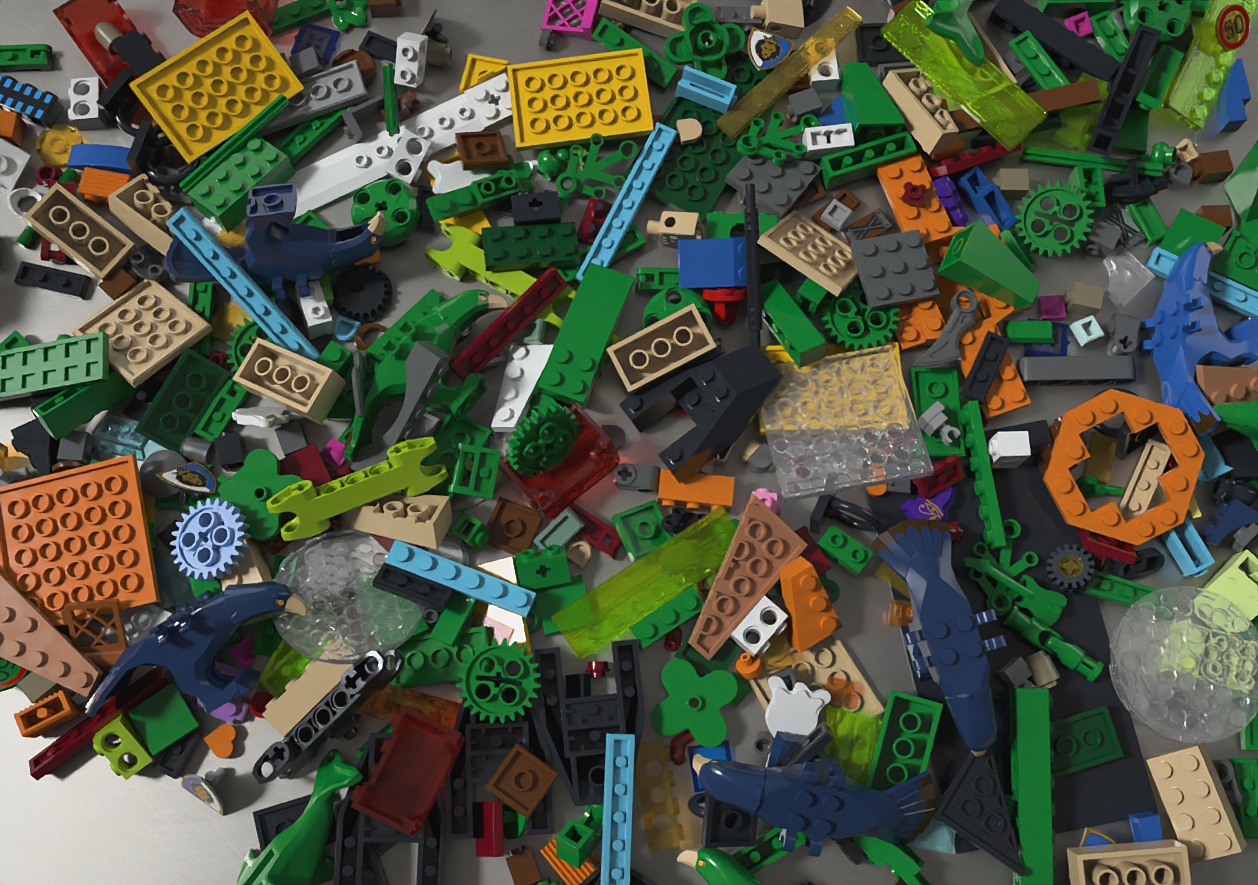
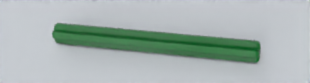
M280 94L186 177L179 184L181 189L185 193L191 191L289 105L290 102L286 96Z
M1025 146L1022 151V159L1073 167H1076L1077 164H1101V170L1128 172V159ZM1137 161L1138 175L1161 177L1163 172L1162 164Z

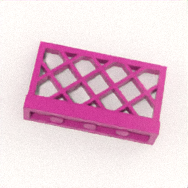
M548 0L541 26L542 31L544 28L549 30L553 28V33L585 36L587 41H595L591 36L600 22L601 14H598L602 0H585L586 5L579 10L575 8L574 4L580 0H565L566 3L557 9L554 6V2L557 0ZM571 7L575 13L564 19L561 13ZM556 16L560 18L561 22L556 26L549 25L550 20ZM579 17L582 21L580 28L571 27L569 23Z

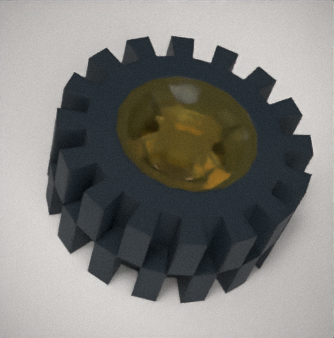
M1069 544L1064 545L1063 549L1059 546L1056 548L1055 553L1051 552L1050 559L1047 560L1048 579L1052 581V585L1055 588L1059 587L1061 592H1064V590H1067L1068 594H1073L1075 590H1077V593L1082 592V588L1087 589L1089 583H1092L1094 579L1095 564L1092 561L1091 554H1087L1086 549L1083 547L1081 550L1078 549V545L1073 544V548H1070Z

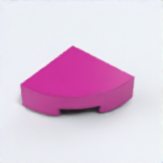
M249 634L230 652L245 668H252L257 655L252 654L255 641Z

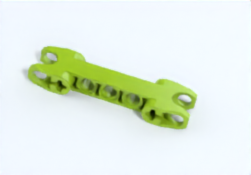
M446 222L440 228L442 233L453 241L452 246L445 251L426 248L423 253L427 260L452 279L460 281L464 273L514 300H517L537 280L519 269L486 271L484 250L481 249L483 246L482 238L465 227ZM568 285L534 319L545 320L546 329L559 332L563 320L553 313L554 309L564 303L571 305L576 291Z
M433 437L406 440L388 449V460L314 488L309 480L292 484L267 500V508L270 513L277 514L289 511L297 515L296 518L280 528L284 541L308 538L326 531L331 525L330 517L399 490H403L404 494L408 497L419 495L430 490L449 475L445 465L424 466L420 464L422 459L437 449Z

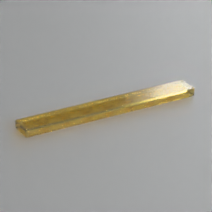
M846 5L740 99L733 108H730L716 121L717 126L730 138H735L751 123L752 119L757 118L858 28L863 23V18Z

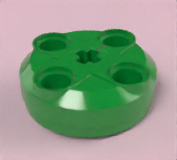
M1126 0L1123 8L1124 23L1132 36H1134L1139 23L1162 30L1156 46L1170 43L1182 35L1189 26L1192 0Z
M400 179L375 181L364 188L358 189L353 195L351 207L353 225L370 221L377 215L378 211L384 214L387 224L381 247L397 245L409 238L415 231L420 218L418 201L411 189Z
M673 286L659 292L649 301L643 314V329L647 328L649 321H660L694 303L699 314L707 318L705 326L710 333L712 315L706 302L697 293L689 289ZM671 295H678L681 301L678 304H672L668 301V298Z

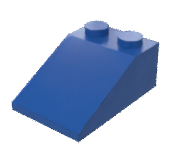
M745 237L678 240L679 287L747 286Z

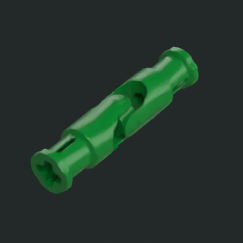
M1014 605L1004 617L1002 624L1012 626L1021 633L1023 638L1046 653L1055 654L1062 664L1071 670L1076 669L1085 675L1089 682H1093L1102 671L1104 663L1101 661L1096 662L1087 656L1085 651L1077 645L1061 641L1063 638L1060 634L1036 618L1026 616L1018 610V606ZM1047 630L1051 635L1045 639L1044 646H1042L1038 641V636L1040 632Z

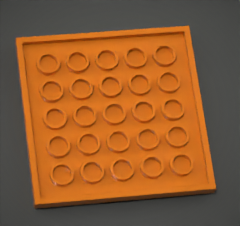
M130 454L0 487V573L7 580H10L25 598H28L55 624V628L64 626L61 610L65 609L64 606L67 603L119 598L121 611L161 602L136 455ZM102 607L98 613L102 616L113 614L112 607ZM82 609L74 610L75 617L78 620L85 621L89 619L90 615Z

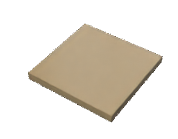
M796 210L762 234L757 242L837 297L859 276L850 246Z
M144 279L74 328L72 333L75 337L97 332L109 334V366L135 388L183 353L186 347H191L213 329L207 321L157 281Z
M835 632L801 653L791 646L762 664L763 669L758 677L750 680L746 679L765 711L771 701V691L766 675L792 667L797 682H803L810 691L827 690L831 695V700L820 710L816 727L825 721L832 729L834 740L823 749L828 748L885 711V708Z

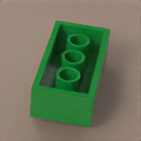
M256 134L187 194L198 212L229 233L247 217V205H250L248 194L252 187L285 184L295 175V172L287 155Z
M893 689L890 690L865 787L877 791H885L926 771L943 704Z

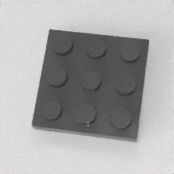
M767 145L764 147L773 150L780 149L786 152V161L783 165H775L772 163V158L759 154L743 156L726 176L725 182L745 196V184H755L756 203L773 215H777L781 220L817 178L822 168L805 157L802 159L794 158L791 151Z
M919 229L851 242V252L869 310L922 301L939 296L938 286Z

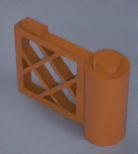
M119 598L67 603L64 606L65 609L61 610L63 625L69 626L73 646L80 652H83L103 674L109 673L123 651L129 647ZM112 607L113 619L109 621L99 614L100 608ZM82 609L90 615L85 624L75 617L74 610ZM92 618L106 626L100 634L87 626ZM109 628L118 634L119 641L111 642L103 637V634ZM84 631L96 640L92 644L81 645L79 634Z

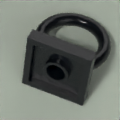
M125 67L96 103L106 121L112 125L117 123L123 132L135 137L138 129L127 123L124 113L130 111L136 103L137 96L129 86L136 78L134 73ZM158 124L153 126L157 135L163 132Z
M142 120L126 161L135 177L145 173L149 178V182L152 178L159 183L172 185L181 183L200 165V158L188 165L179 174L165 175L158 172L155 167L160 163L163 147L173 143L167 136L159 138L152 123Z
M1111 388L1134 396H1138L1134 392L1126 389ZM1126 421L1120 428H1111L1102 422L1093 427L1102 435L1117 438L1115 455L1121 460H1124L1145 444L1149 438H1153L1159 432L1156 423L1137 433L1131 432Z
M829 473L810 517V531L819 535L826 517L862 531L873 532L879 530L881 522L875 514L859 505L835 497L838 491L839 477ZM839 510H843V511L852 513V514H854V515H856V516H858V517L864 519L865 521L859 520V519H856V518H853V517H851V516H849V515H847V514H845V513H843V512H841V511H839Z
M706 792L695 794L688 800L690 812L703 819L701 844L704 848L755 846L758 816H752L738 808L716 800Z

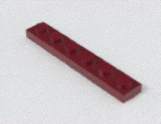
M550 267L449 364L463 382L470 373L478 374L568 286L556 268Z
M154 667L100 707L94 717L88 716L28 760L30 775L38 781L45 775L51 774L58 765L74 757L89 742H93V738L98 731L121 714L126 716L128 711L165 688L170 683L166 670Z

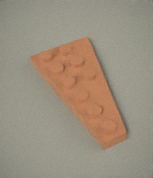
M1196 365L1198 388L1211 407L1221 403L1253 401L1258 396V368ZM1219 423L1215 430L1206 436H1213L1230 428Z
M754 494L750 497L688 641L708 661L780 578L779 568L796 559L808 546Z
M0 573V657L83 696L92 697L103 672L83 652H80L70 643L71 640L65 634H61L54 627L55 624L28 598H25L10 580H7Z

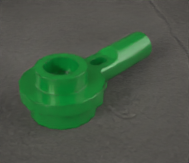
M1092 475L1081 476L1075 481L1083 497L1087 499L1097 497L1099 494L1122 496L1124 491L1123 487L1100 484L1097 478Z

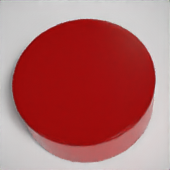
M260 692L254 695L250 701L252 714L258 718L265 719L262 715L267 710L265 707L275 697L267 692Z

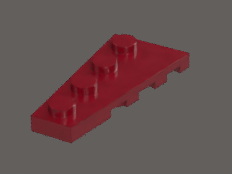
M1010 139L996 142L997 147L992 148V145L978 148L977 153H973V151L959 154L960 158L958 159L951 157L941 160V164L929 167L927 170L931 178L948 175L1022 150L1021 142H1010Z

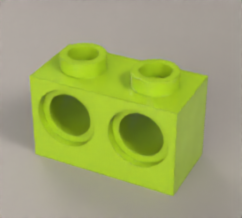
M123 714L98 731L93 738V747L96 752L102 757L105 755L111 762L110 767L117 776L122 775L125 780L153 761L154 756L151 754L142 736ZM116 734L120 737L121 741L111 743L108 741L107 736ZM133 754L137 757V761L129 763L124 760L123 756Z

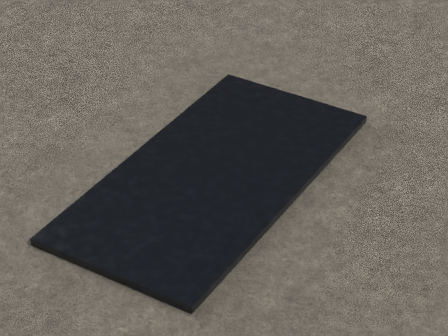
M1045 419L984 431L986 443L997 432L1028 431L1031 456L1017 468H991L1001 521L1013 519L1021 527L1020 534L1012 542L1009 567L1021 560L1022 555L1027 552H1034L1038 556V563L1035 566L1024 569L1012 579L1018 582L1023 575H1028L1034 579L1039 587L1063 594L1067 599L1066 606L1058 620L1048 627L1061 635L1063 638L1061 641L1077 645L1085 651L1087 656L1096 662L1101 661L1104 663L1098 677L1093 682H1089L1085 675L1076 669L1071 670L1062 664L1055 654L1052 655L1045 652L1046 655L1051 657L1060 675V678L1056 679L1058 684L1048 688L1053 700L1052 709H1049V720L1053 721L1100 705H1106L1124 755L1114 760L1054 778L1055 786L1054 790H1051V801L1055 805L1052 828L1055 830V834L1126 820L1129 819V814L1144 811L1159 813L1098 599L1077 593L1076 590L1073 591V594H1068L1067 590L1061 592L1059 587L1055 588L1052 585V581L1048 579L1047 560L1050 559L1051 552L1055 553L1056 548L1060 546L1063 549L1064 545L1069 544L1070 548H1073V544L1078 545V549L1081 550L1082 543L1077 527L1066 524L1043 481L1044 475L1033 461L1039 456L1037 451L1049 443L1052 447L1054 446L1047 421ZM965 443L966 457L961 459L965 478L951 485L957 490L954 504L947 510L949 519L946 523L950 524V521H955L963 529L962 540H960L958 545H951V567L960 588L969 602L972 614L975 615L988 611L986 606L988 596L977 582L969 579L968 572L972 567L964 566L962 561L965 557L976 558L972 554L971 549L977 542L985 543L983 536L985 524L984 520H981L979 516V505L981 503L979 496L975 494L974 490L976 477L975 472L971 471L969 464L971 451ZM914 444L906 445L899 452L890 456H885L884 450L857 455L861 475L873 464H880L885 469L887 467L904 468L915 472L924 471L933 466L935 462L944 460L915 459ZM912 480L911 493L909 495L884 493L880 497H873L866 492L870 512L875 514L881 522L880 529L875 531L876 537L886 532L888 528L909 519L900 506L910 498L915 500L919 498L918 488ZM1009 527L1004 528V532L1007 535H1011V529ZM981 546L976 547V551L979 554L984 553V549ZM989 549L990 554L999 565L1000 549ZM1026 556V561L1032 564L1033 558ZM883 561L915 696L943 704L930 754L941 798L970 749L965 745L964 740L960 736L944 695L933 678L918 681L916 677V672L914 671L903 635L910 632L908 623L913 619L908 586ZM1066 561L1061 565L1060 571L1066 577H1075L1079 574L1081 567L1075 561ZM977 570L973 571L974 577L980 578V572ZM985 573V577L996 588V580ZM1023 580V586H1026L1025 580ZM1019 595L1018 597L1013 599L1012 607L1015 605L1016 601H1021L1023 597ZM999 599L995 600L996 607H1002V602ZM1018 606L1020 612L1030 618L1034 617L1028 609ZM1005 614L1003 616H996L997 620L979 625L977 628L982 641L1003 635L1006 646L986 652L990 663L989 686L993 694L1009 696V686L999 677L997 672L1013 658L1022 657L1026 662V657L1041 651V649L1023 638L1021 633L1012 626L1002 624L1006 616ZM1043 630L1038 636V641L1042 646H1044L1045 639L1051 635L1047 630ZM1028 677L1027 679L1035 685L1032 677ZM994 710L997 738L991 745V751L994 754L1001 788L1004 794L1011 795V749L1006 735L1010 734V724L1004 723ZM948 828L954 854L979 850L978 847Z

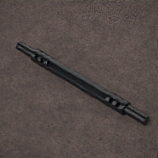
M745 184L746 209H744L748 330H751V344L755 343L761 350L760 330H763L760 244L757 243L759 240L758 208H756L755 184Z

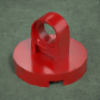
M747 286L703 287V299L715 301V319L718 324L732 325L735 322L737 301L747 299Z

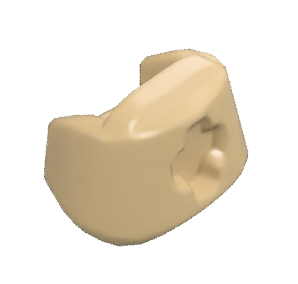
M1187 138L1183 139L1176 146L1177 157L1182 162L1189 163L1195 161L1199 156L1195 150L1198 148V145L1196 143L1193 145L1192 141Z

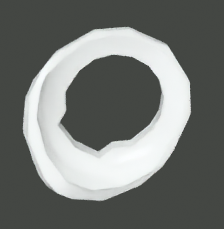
M29 188L15 189L7 195L9 208L21 218H23L26 212H23L18 207L20 198L34 197L38 201L42 198L39 193Z

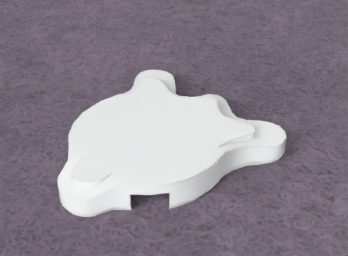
M432 160L427 166L428 172L435 178L432 191L436 195L469 186L473 181L493 175L490 171L484 169L463 171L461 161L442 164Z
M273 406L236 409V412H232V418L238 424L255 425L260 428H271L276 424L288 423L289 420L304 418V416L286 408Z
M771 676L768 679L771 701L765 715L769 731L774 738L777 731L807 736L816 728L820 710L831 700L830 693L825 689L810 691L803 682H797L792 690H788L779 676Z

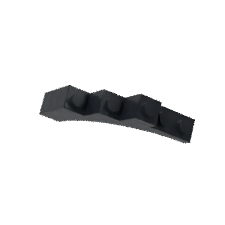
M1139 23L1089 137L1087 150L1106 157L1110 156L1119 137L1133 96L1162 30Z
M63 390L30 396L33 403L31 411L36 419L10 430L13 439H11L13 448L16 452L29 457L30 464L37 470L39 477L53 474L52 466L59 463L57 456L61 438L56 440L47 433L32 409Z

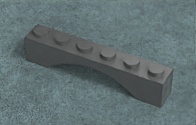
M429 340L415 343L405 362L407 376L406 394L397 420L381 438L360 448L350 467L357 472L388 460L387 451L389 448L409 440L415 432L414 426L417 420L425 414L427 409L425 405L436 393L440 377L444 376L449 369L448 362L452 357Z

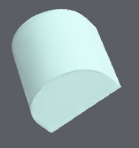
M1093 315L1076 321L1070 326L1082 348L1098 341L1105 335Z

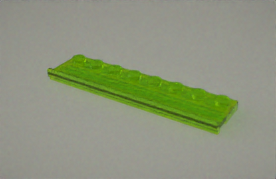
M922 0L911 1L880 29V34L1010 152L1031 133V130L1045 120L1047 112L985 56L984 61L975 66L965 58L954 41L930 31L925 26V22L934 11Z
M1211 0L1162 105V108H1169L1177 114L1176 118L1196 132L1203 129L1239 48H1226L1221 42L1218 28L1220 18L1229 6L1238 5L1247 12L1250 26L1258 9V0ZM1232 11L1224 19L1223 35L1229 43L1233 44L1237 43L1244 35L1245 20L1240 12ZM1237 15H1240L1243 20L1244 29L1241 34H1238L1235 30L1234 19ZM1237 17V18H1236V27H1237V30H1238L1239 32H1241V30H1242L1241 19H1240L1239 17ZM1231 19V21L1226 24V29L1229 26L1233 27L1234 35L1231 39H1227L1226 36H1232V30L1229 28L1227 32H1225L1224 22Z
M721 505L551 618L581 660L651 612L720 569L737 529Z

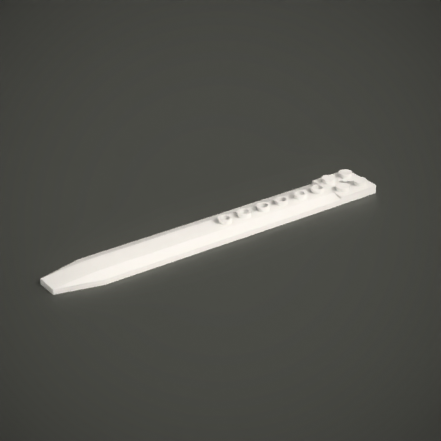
M503 73L464 91V94L400 123V133L394 134L393 137L389 136V132L384 130L296 171L295 175L286 182H297V207L292 222L300 219L309 209L312 212H316L354 194L360 188L390 177V175L385 173V169L406 129L431 142L429 146L433 150L429 157L431 158L456 146L455 133L488 131L513 119L509 80L506 74ZM492 99H499V105L497 106L489 103ZM416 142L408 146L409 152L414 155L422 151L421 146ZM401 163L398 166V172L409 168L410 165ZM206 217L199 221L222 246L233 248L246 243L245 229L247 217L229 233L222 230Z

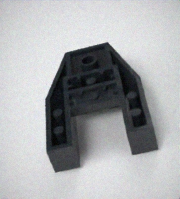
M754 343L638 389L621 402L619 406L640 433L678 404L695 423V427L658 454L680 484L740 438L784 376Z
M637 639L611 642L616 693L565 699L560 647L534 650L535 663L539 664L536 673L542 675L541 678L537 679V683L541 685V688L538 689L541 729L575 807L604 803L606 733L635 735V770L646 717Z
M508 674V675H509V676H517L518 674ZM501 675L497 679L485 676L476 677L478 681L494 682L497 688H499L501 683L514 686L522 685L521 681L504 680ZM487 685L481 686L477 691L479 699H486L491 693V689ZM508 689L503 694V700L506 703L514 702L517 697V692L514 689ZM462 699L445 755L446 840L476 838L475 783H488L516 743L551 767V752L534 706L533 708L523 707L525 716H522L519 712L515 713L516 721L514 722L509 716H506L505 724L501 723L499 717L496 718L494 724H491L490 716H487L484 721L480 720L481 712L472 716L473 706L464 708L463 705L468 699ZM553 785L529 818L526 827L527 835L555 833Z
M370 733L356 768L363 778L348 788L338 813L333 885H363L365 843H418L416 885H443L446 812L424 733Z

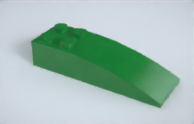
M590 263L564 318L537 387L541 394H546L551 398L586 410L607 354L606 349L610 347L635 277Z

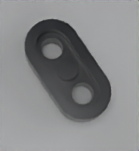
M1148 547L1135 551L1137 558L1134 565L1116 560L1113 570L1120 578L1133 580L1158 572L1165 563V557L1156 548Z

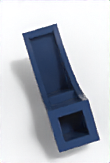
M1237 499L1227 502L1223 501L1216 510L1218 516L1214 523L1210 522L1203 531L1205 537L1202 541L1209 547L1218 546L1221 540L1233 530L1241 526L1251 525L1252 523L1258 525V512Z

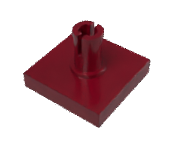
M1078 527L1083 548L1094 552L1092 561H1094L1097 571L1103 572L1109 557L1134 565L1137 555L1132 544Z

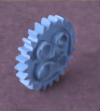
M208 498L206 503L198 501V509L190 506L189 515L181 514L184 521L183 523L176 522L180 529L179 531L172 532L174 536H177V540L170 542V545L176 546L171 555L177 556L174 564L180 565L179 570L181 572L187 573L186 576L200 581H213L214 577L222 579L223 572L231 574V565L239 566L236 559L238 557H245L241 550L242 548H249V545L244 543V539L250 537L249 534L244 533L249 528V525L243 522L246 516L240 514L241 509L233 506L234 504L218 498L214 501Z

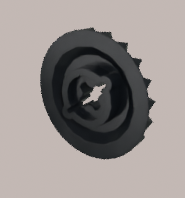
M361 264L359 267L351 266L350 269L342 271V274L336 277L335 284L332 285L333 305L337 312L344 317L360 323L373 321L382 316L392 302L393 288L391 281L386 273L382 272L379 268ZM365 288V291L369 294H363L362 297H359L358 293L354 292Z

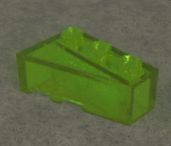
M826 704L827 724L831 727L834 740L828 744V754L839 761L844 775L865 787L882 721Z

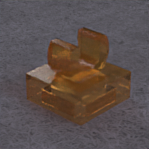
M891 599L888 625L909 628L908 623L913 619L911 601Z

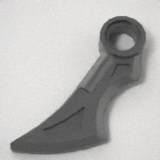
M962 289L952 297L950 303L953 313L936 342L913 363L914 366H937L961 358L959 352L960 336L965 329L975 324V308L978 301L972 291ZM959 297L969 299V308L959 306Z
M367 351L354 353L355 367L352 369V383L357 417L364 416V383L366 376L371 374Z

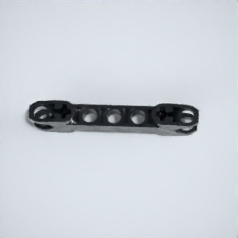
M380 650L370 651L347 669L341 677L340 684L282 741L273 743L257 760L252 774L258 783L271 782L278 776L279 779L290 778L304 768L316 756L318 748L376 691L383 690L398 675L405 662V658L399 650H387L384 653H381ZM390 655H393L397 662L393 670L386 668L387 658ZM372 656L376 657V659H374L373 661L369 662V659H370ZM346 694L348 696V703L345 700ZM265 762L270 763L273 767V772L268 777H264L261 771L262 765Z

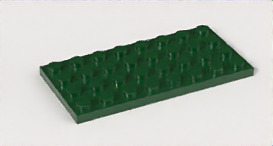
M743 51L733 56L724 57L727 73L723 80L736 85L734 94L738 96L733 109L728 108L726 115L684 97H674L658 123L678 131L676 122L688 118L697 120L702 126L701 137L694 143L681 145L679 133L677 134L647 192L651 197L679 212L699 213L702 225L706 220L707 213L711 212L727 186L725 182L726 176L744 156L737 151V141L743 135L749 133L752 119L761 118L764 122L767 121L791 81V77L774 68L759 72L752 63L750 56ZM646 142L623 176L625 180H627Z

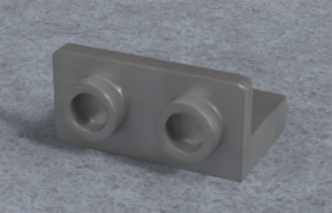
M716 6V22L719 25L726 23L736 24L747 37H749L753 27L761 30L762 25L761 19H751V7Z

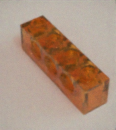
M389 684L383 690L376 691L355 713L451 738L461 703Z

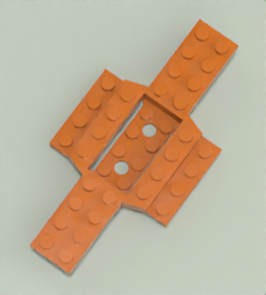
M920 153L878 166L875 172L901 232L919 229L931 268L934 264L941 265L954 233L964 227L952 226L943 204L940 203L934 190L935 186ZM906 182L926 186L927 191L923 197L925 203L922 206H909L902 202L901 197L905 192L903 186ZM997 224L987 226L1006 246ZM933 272L940 293L937 298L896 305L894 308H899L900 310L896 317H899L900 320L895 325L898 327L896 333L892 334L895 341L899 344L900 353L922 345H933L952 315L950 312L952 297L962 289L969 290V288L944 276L936 275ZM973 289L986 319L983 320L981 318V314L976 306L975 324L965 329L960 336L959 352L961 358L957 360L965 378L988 330L1001 336L997 325L1009 316L1030 310L1034 306L1033 304L1018 309ZM959 297L958 304L962 308H969L970 301L966 297ZM1008 350L1003 357L984 403L979 405L984 421L1031 404Z

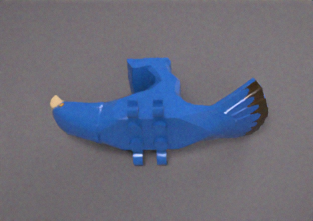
M1214 242L1196 243L1178 256L1164 280V290L1156 307L1154 317L1140 321V331L1151 329V334H1154L1152 340L1139 342V352L1150 351V355L1153 356L1160 379L1163 404L1180 409L1183 412L1197 440L1204 438L1207 434L1214 431L1221 422V418L1194 382L1196 365L1241 367L1243 364L1250 365L1258 360V316L1235 324L1224 332L1218 325L1207 289V275L1211 260L1216 253L1223 251V248Z

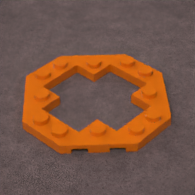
M1108 389L1064 412L1061 420L1062 425L1058 436H1056L1050 455V463L1045 471L1043 481L1066 524L1138 546L1184 522L1205 453L1180 409L1115 389ZM1119 413H1122L1132 433H1137L1156 423L1178 464V467L1156 477L1168 500L1127 521L1124 520L1115 501H1109L1091 511L1068 469L1090 457L1079 434Z

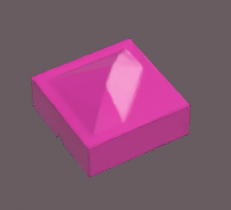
M1087 11L1064 20L1066 28L1074 31L1080 37L1094 32Z
M1063 295L1039 296L1037 300L1040 321L1064 320L1066 318Z
M332 437L320 453L324 462L336 469L342 468L347 461L343 456L345 445Z

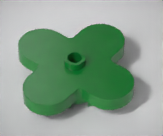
M692 3L685 9L682 15L684 31L673 33L667 38L663 47L664 56L671 64L678 66L693 64L694 69L723 80L727 73L724 57L736 55L741 51L745 44V34L736 24L726 23L719 25L715 22L713 13L707 5Z
M256 449L250 452L244 461L243 479L229 480L221 484L216 491L215 500L218 498L234 504L233 506L241 509L240 514H245V523L249 525L246 531L250 537L258 541H269L280 532L282 526L281 514L283 512L277 514L270 513L267 508V500L288 486L304 481V479L296 475H280V461L278 457L267 449ZM264 491V496L260 498L261 493Z
M684 659L669 661L664 666L661 674L662 683L669 697L653 708L650 717L652 727L663 736H673L687 728L701 746L712 748L720 745L727 735V726L719 709L735 698L738 689L736 679L725 670H715L701 678L688 661ZM697 698L699 706L696 708L690 707L689 700Z

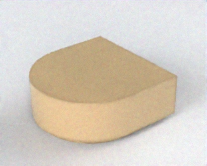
M688 118L676 122L681 145L694 143L700 139L702 126L697 120Z
M753 439L740 453L739 460L746 465L751 455L762 444L757 439Z
M584 540L573 541L566 549L567 560L584 570L592 557L591 546Z

